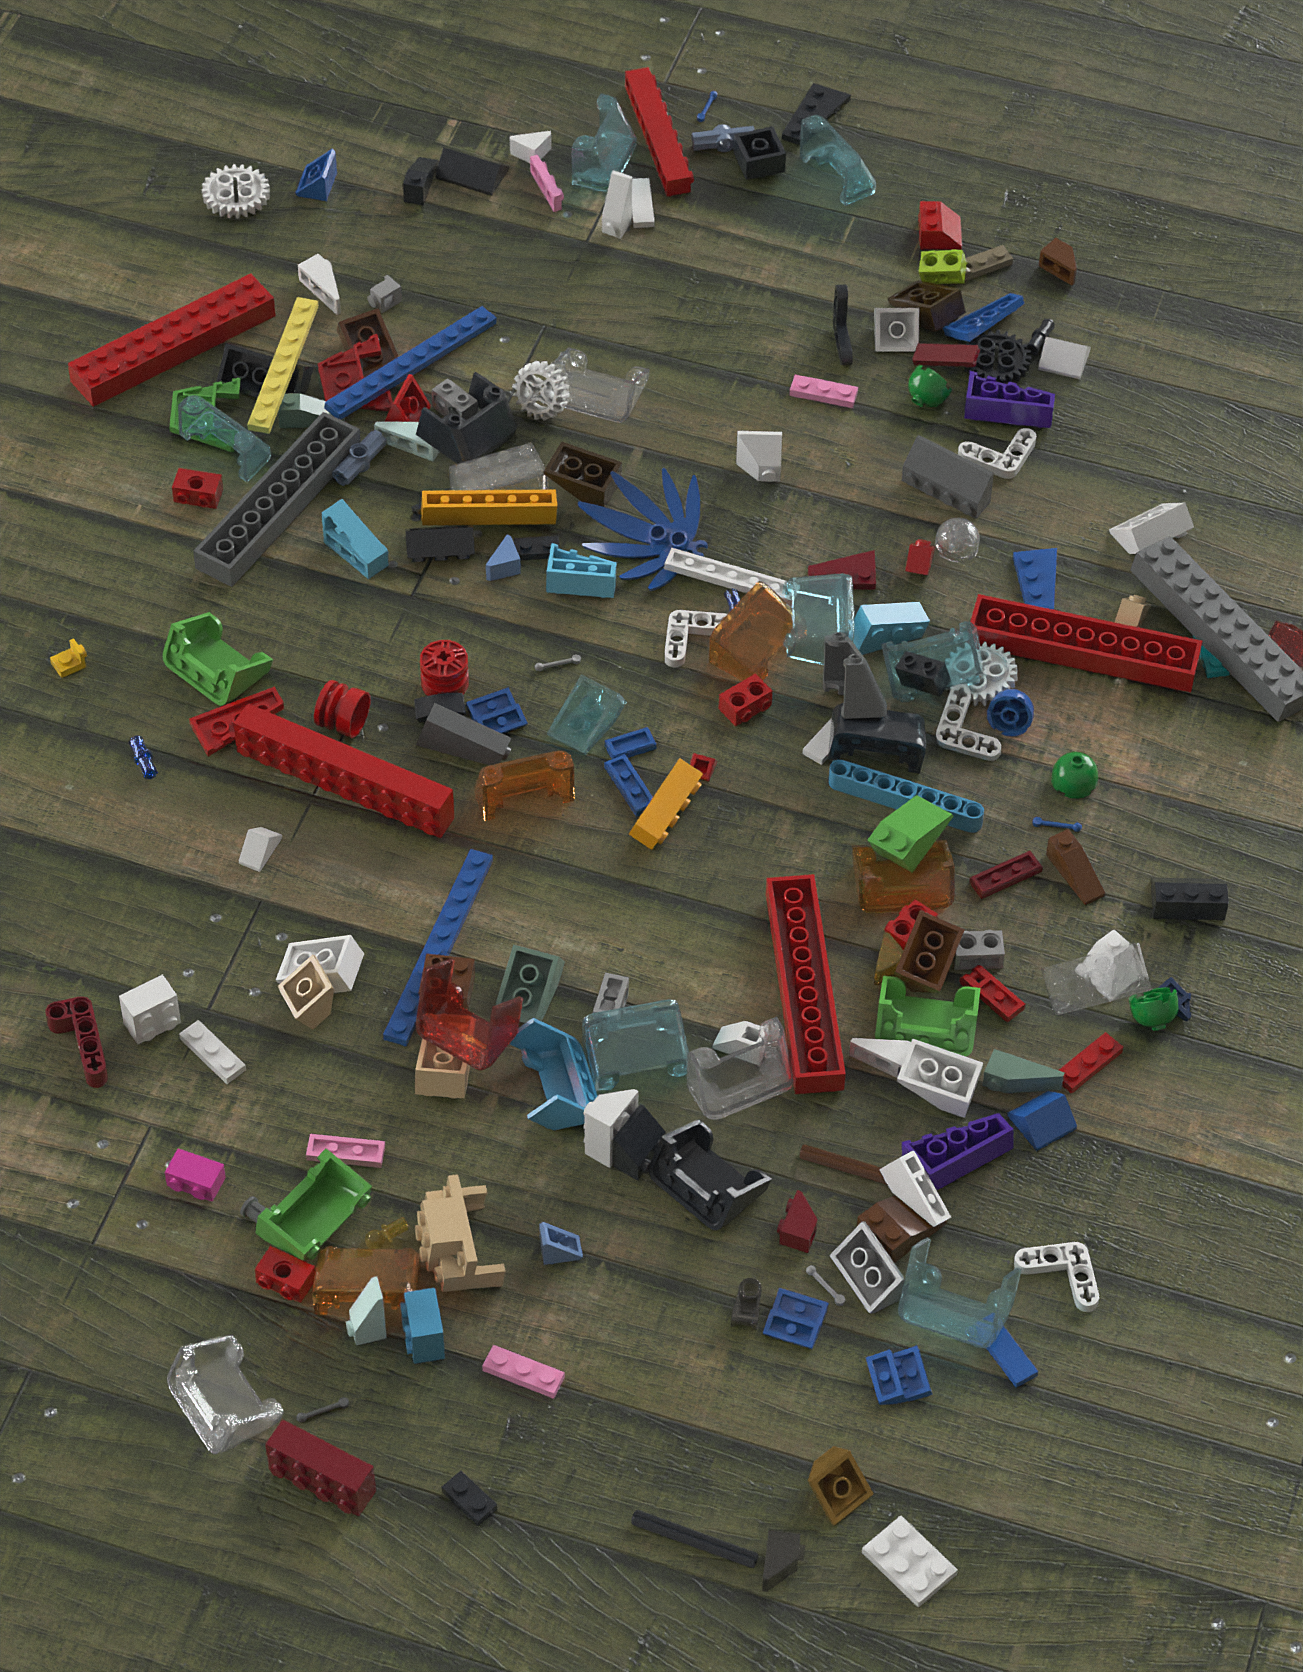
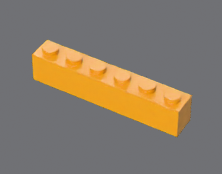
M556 489L422 491V525L556 524Z

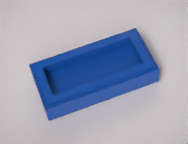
M648 727L605 740V747L611 759L624 754L629 758L655 750L657 747Z

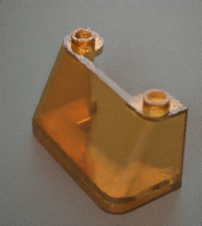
M759 581L713 630L710 636L709 663L741 681L755 673L764 680L769 671L767 669L769 659L789 638L797 640L804 637L807 632L806 621L769 585Z
M562 750L486 766L480 770L474 784L475 796L484 821L495 819L496 808L503 807V797L546 788L549 797L553 796V794L559 795L563 803L575 801L574 764L570 754Z
M936 840L913 873L890 860L876 861L875 851L868 845L852 846L857 896L862 911L866 913L900 912L905 905L909 906L915 899L931 910L948 908L954 902L955 865L947 840Z
M325 1247L319 1252L312 1293L314 1314L328 1315V1308L334 1305V1308L340 1309V1302H355L373 1277L378 1278L383 1303H391V1309L397 1310V1306L400 1307V1303H405V1292L420 1290V1254L412 1248L400 1250Z

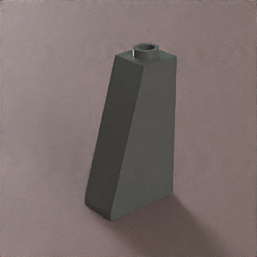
M434 703L416 745L494 767L499 766L501 759L506 761L512 749L508 747L511 740L510 737Z

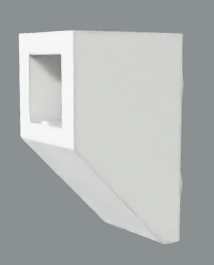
M747 1021L723 1026L712 1048L758 1064L767 1047L768 1029Z

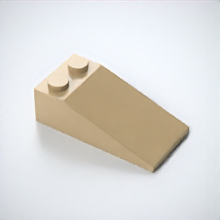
M428 1013L415 1069V1094L453 1099L465 1098L477 1017Z

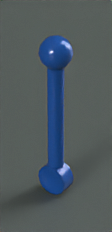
M716 91L710 93V98L702 113L697 115L699 122L705 121V114L713 99H716L718 96Z
M1035 817L1032 822L1034 827L1045 825L1073 829L1075 832H1079L1082 829L1080 823L1073 825L1043 821L1040 817Z

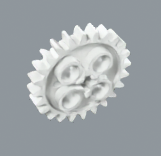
M233 164L231 169L224 166L225 170L223 171L217 168V174L211 172L210 178L206 177V183L202 184L204 204H207L208 209L212 208L213 213L219 211L221 217L225 213L228 214V218H231L232 215L239 218L240 214L247 217L248 212L255 214V209L262 210L261 205H266V200L269 199L270 187L268 179H265L264 173L259 174L258 169L252 171V166L244 169L243 164L240 168H236V165ZM233 180H237L238 203H235Z
M975 642L973 648L966 644V650L963 651L958 648V655L951 653V660L945 661L951 678L946 690L951 691L952 687L958 684L968 686L974 706H977L979 701H982V704L986 706L987 701H991L1000 691L1015 688V681L1018 680L1015 658H1011L1010 652L1004 653V647L996 650V644L987 647V643L984 642L982 647H979L977 642ZM960 692V694L957 695V701H960L961 698L964 697L963 692Z

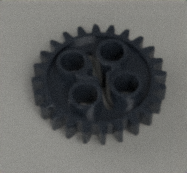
M988 330V334L981 333L979 337L977 336L970 342H966V345H978L980 352L975 367H964V372H976L978 377L985 379L987 376L996 378V382L1003 384L1004 382H1013V379L1019 382L1020 376L1025 377L1026 372H1029L1031 351L1027 350V344H1022V338L1015 340L1016 334L1008 336V331L1000 334L999 330L993 334L991 330ZM995 346H999L997 371L993 370Z

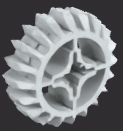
M535 361L532 364L525 365V368L518 371L519 375L515 376L514 380L517 383L513 384L512 387L517 392L513 393L512 396L518 397L515 404L522 405V412L527 410V417L534 415L535 420H539L541 417L543 420H547L550 417L557 416V413L563 411V406L567 405L568 401L565 398L569 397L570 393L566 392L565 389L569 388L570 385L564 384L567 377L560 376L561 369L555 371V364L548 366L547 361L541 363ZM533 374L542 375L547 379L543 381L539 377L536 378ZM539 400L543 404L546 403L549 407L541 406L536 401Z

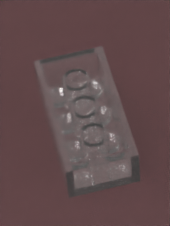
M532 442L449 466L452 490H548V477L543 474L545 466Z
M1136 942L1041 968L1053 1015L1056 1016L1152 990L1140 944Z

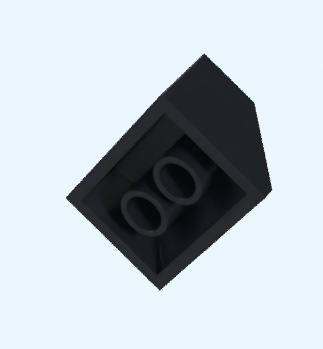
M472 525L405 529L407 558H412V562H423L425 557H434L435 561L448 560V556L457 555V559H469L470 554H475Z
M1151 877L1153 919L1225 920L1229 901L1227 883L1223 879Z

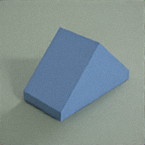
M506 535L487 562L486 580L493 581L521 574L520 557L511 536Z
M545 1222L539 1224L540 1247L544 1265L583 1258L578 1235Z

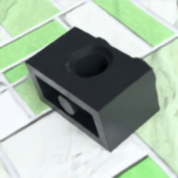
M909 651L904 653L895 666L901 685L938 697L941 696L951 681L945 662Z

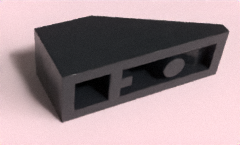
M418 157L411 165L403 182L404 202L419 205L425 204L439 160Z

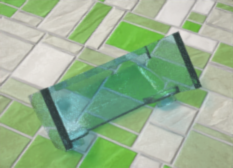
M925 1238L914 1245L911 1249L898 1307L900 1318L906 1323L979 1348H987L995 1343L1013 1307L1022 1269L1016 1268L1003 1277L1001 1289L992 1291L985 1304L940 1289L942 1282L941 1272L935 1266L926 1263L931 1239Z

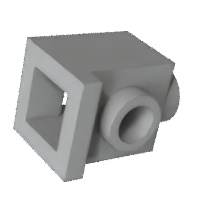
M386 275L383 282L376 284L370 289L371 295L367 297L369 304L373 308H379L380 312L383 313L402 302L401 286L390 276Z

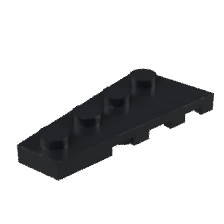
M813 83L784 129L781 140L801 146L816 132L818 126L824 125L828 121V117L836 114L843 104H847L851 100V94Z

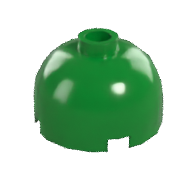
M919 365L912 372L908 382L909 393L912 396L911 400L920 407L923 405L926 407H936L950 396L952 389L950 387L948 390L945 387L947 382L938 373L930 368L924 371L921 369L922 365Z
M1076 751L1068 752L1058 758L1054 764L1051 779L1052 785L1057 792L1060 790L1068 798L1079 799L1087 797L1097 787L1098 767L1089 755Z
M1167 987L1154 988L1143 991L1144 996L1137 998V994H1134L1129 998L1133 1018L1139 1024L1151 1027L1152 1030L1166 1028V1024L1177 1016L1179 1006L1177 990L1175 989L1171 993L1170 988Z

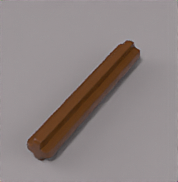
M806 1144L801 1147V1159L887 1184L879 1170L882 1167Z

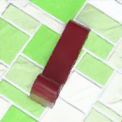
M82 996L50 1003L45 1011L49 1030L56 1034L75 1031L87 1084L93 1088L104 1086L108 1081V1074L90 999Z

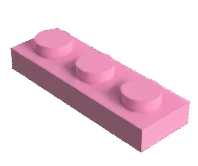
M538 155L531 156L530 172L553 211L562 210L564 195L562 190L557 188L554 176L548 173L546 163L542 162Z
M800 375L794 376L790 388V396L853 408L858 393V387Z
M310 1134L306 1160L321 1162L317 1157L327 1148L347 1165L381 1168L385 1141Z
M495 1345L492 1346L482 1365L484 1372L553 1399L565 1378V1372Z

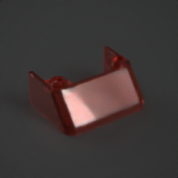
M450 958L425 967L416 1017V1030L418 1034L426 1041L477 1070L491 1067L517 1035L523 998L519 996L493 1006L490 1022L463 1008V991L458 985L451 982L454 959Z

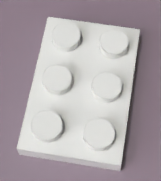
M902 1516L898 1517L862 1548V1553L917 1607H920L957 1575V1569Z

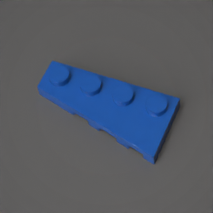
M1009 293L943 327L946 336L970 342L1024 305L1023 296Z
M1057 548L1013 552V562L1024 604L1054 610Z

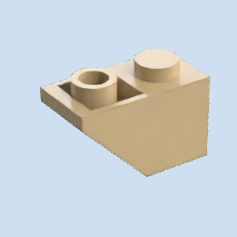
M1135 594L1122 598L1115 623L1141 628L1151 604L1146 602L1147 598Z

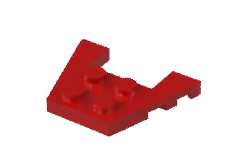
M377 334L370 336L369 340L363 343L358 342L353 345V348L343 353L341 351L317 364L325 401H328L364 378L360 359L381 355ZM390 390L359 409L389 412L393 404Z

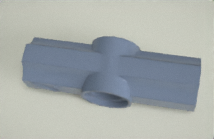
M721 124L716 126L713 131L691 133L693 151L717 148L720 152L730 151L734 145V134L752 131L754 127L730 128L728 125Z
M377 430L371 431L360 443L350 447V454L332 472L333 477L343 486L349 484L360 472H365L369 469L370 461L387 444V439L381 432Z

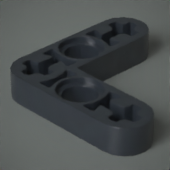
M846 284L835 285L833 306V331L841 366L853 364L852 347L847 329L848 288Z

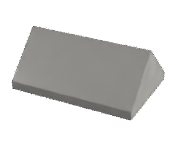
M862 1221L830 1254V1257L869 1314H873L903 1299L906 1280L866 1222Z

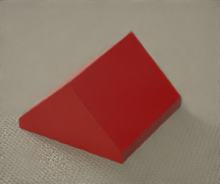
M408 374L389 410L385 422H419L422 408L426 407L430 410L431 404L412 374Z

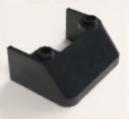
M477 372L473 373L468 394L478 401V408L481 411L465 420L457 414H449L440 418L424 407L422 408L416 436L463 467H471L514 437L517 429V424L505 392Z

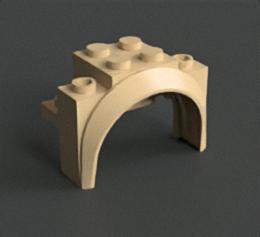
M449 1175L447 1185L443 1186V1190L426 1192L425 1200H422L420 1204L421 1211L417 1212L418 1225H415L416 1239L421 1240L422 1247H420L421 1262H426L427 1272L433 1271L435 1273L436 1283L440 1282L442 1292L503 1286L505 1276L504 1264L477 1266V1256L467 1212L484 1208L485 1196L487 1195L486 1185L461 1188L458 1175Z

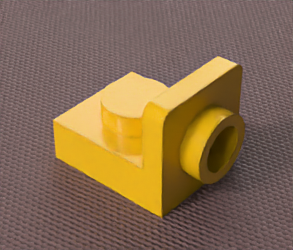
M74 638L69 640L70 649L50 657L51 664L61 678L86 668L85 657H87V653L83 645H78Z

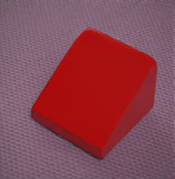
M693 753L690 765L703 773L700 778L701 780L709 782L717 760Z

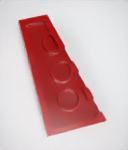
M275 687L189 718L190 726L208 757L236 740L234 722L247 704L274 715L284 709V702Z

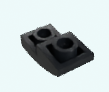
M443 693L414 699L416 719L419 723L427 720L434 703L460 715L466 714L463 693Z

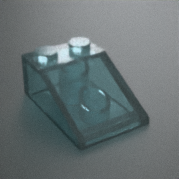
M581 674L547 735L586 755L616 722L627 701L619 693Z

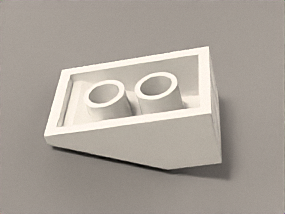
M351 935L289 943L276 978L277 983L283 982L310 956L315 955L331 982L334 993L352 990L364 952Z
M912 1039L897 1082L939 1109L965 1118L980 1078L983 1063Z

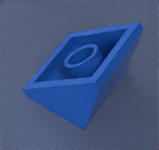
M334 149L329 150L305 166L295 193L298 197L327 201L337 174L336 151Z
M1047 1091L1007 1114L1036 1151L1077 1129V1124L1066 1096L1056 1092Z

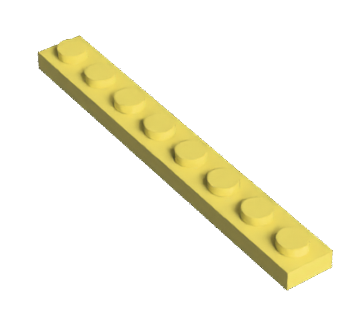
M297 297L247 424L248 430L270 434L317 312L318 301Z

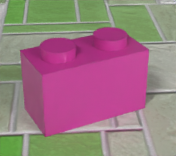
M179 1148L165 1171L166 1183L171 1189L178 1192L184 1191L192 1194L197 1199H206L212 1202L226 1178L224 1164Z

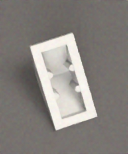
M551 131L510 136L511 155L530 163L531 156L538 155L542 159L551 150Z
M263 827L249 829L239 858V864L260 872L281 841L282 835Z

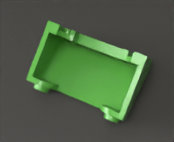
M210 612L172 623L163 650L165 665L219 706L232 702L266 675L271 668L273 659L265 653H255L249 661L222 641V624Z
M883 976L875 1039L909 1042L915 1039L966 1057L972 1052L974 1046L980 988H959L956 991L954 1002L906 996L904 981L896 977Z
M327 1148L317 1157L321 1161L320 1164L318 1163L314 1168L311 1167L308 1170L307 1176L277 1206L273 1205L270 1210L266 1208L257 1219L255 1233L260 1238L303 1261L308 1259L312 1261L321 1251L320 1247L359 1207L363 1209L371 1200L369 1195L372 1186Z

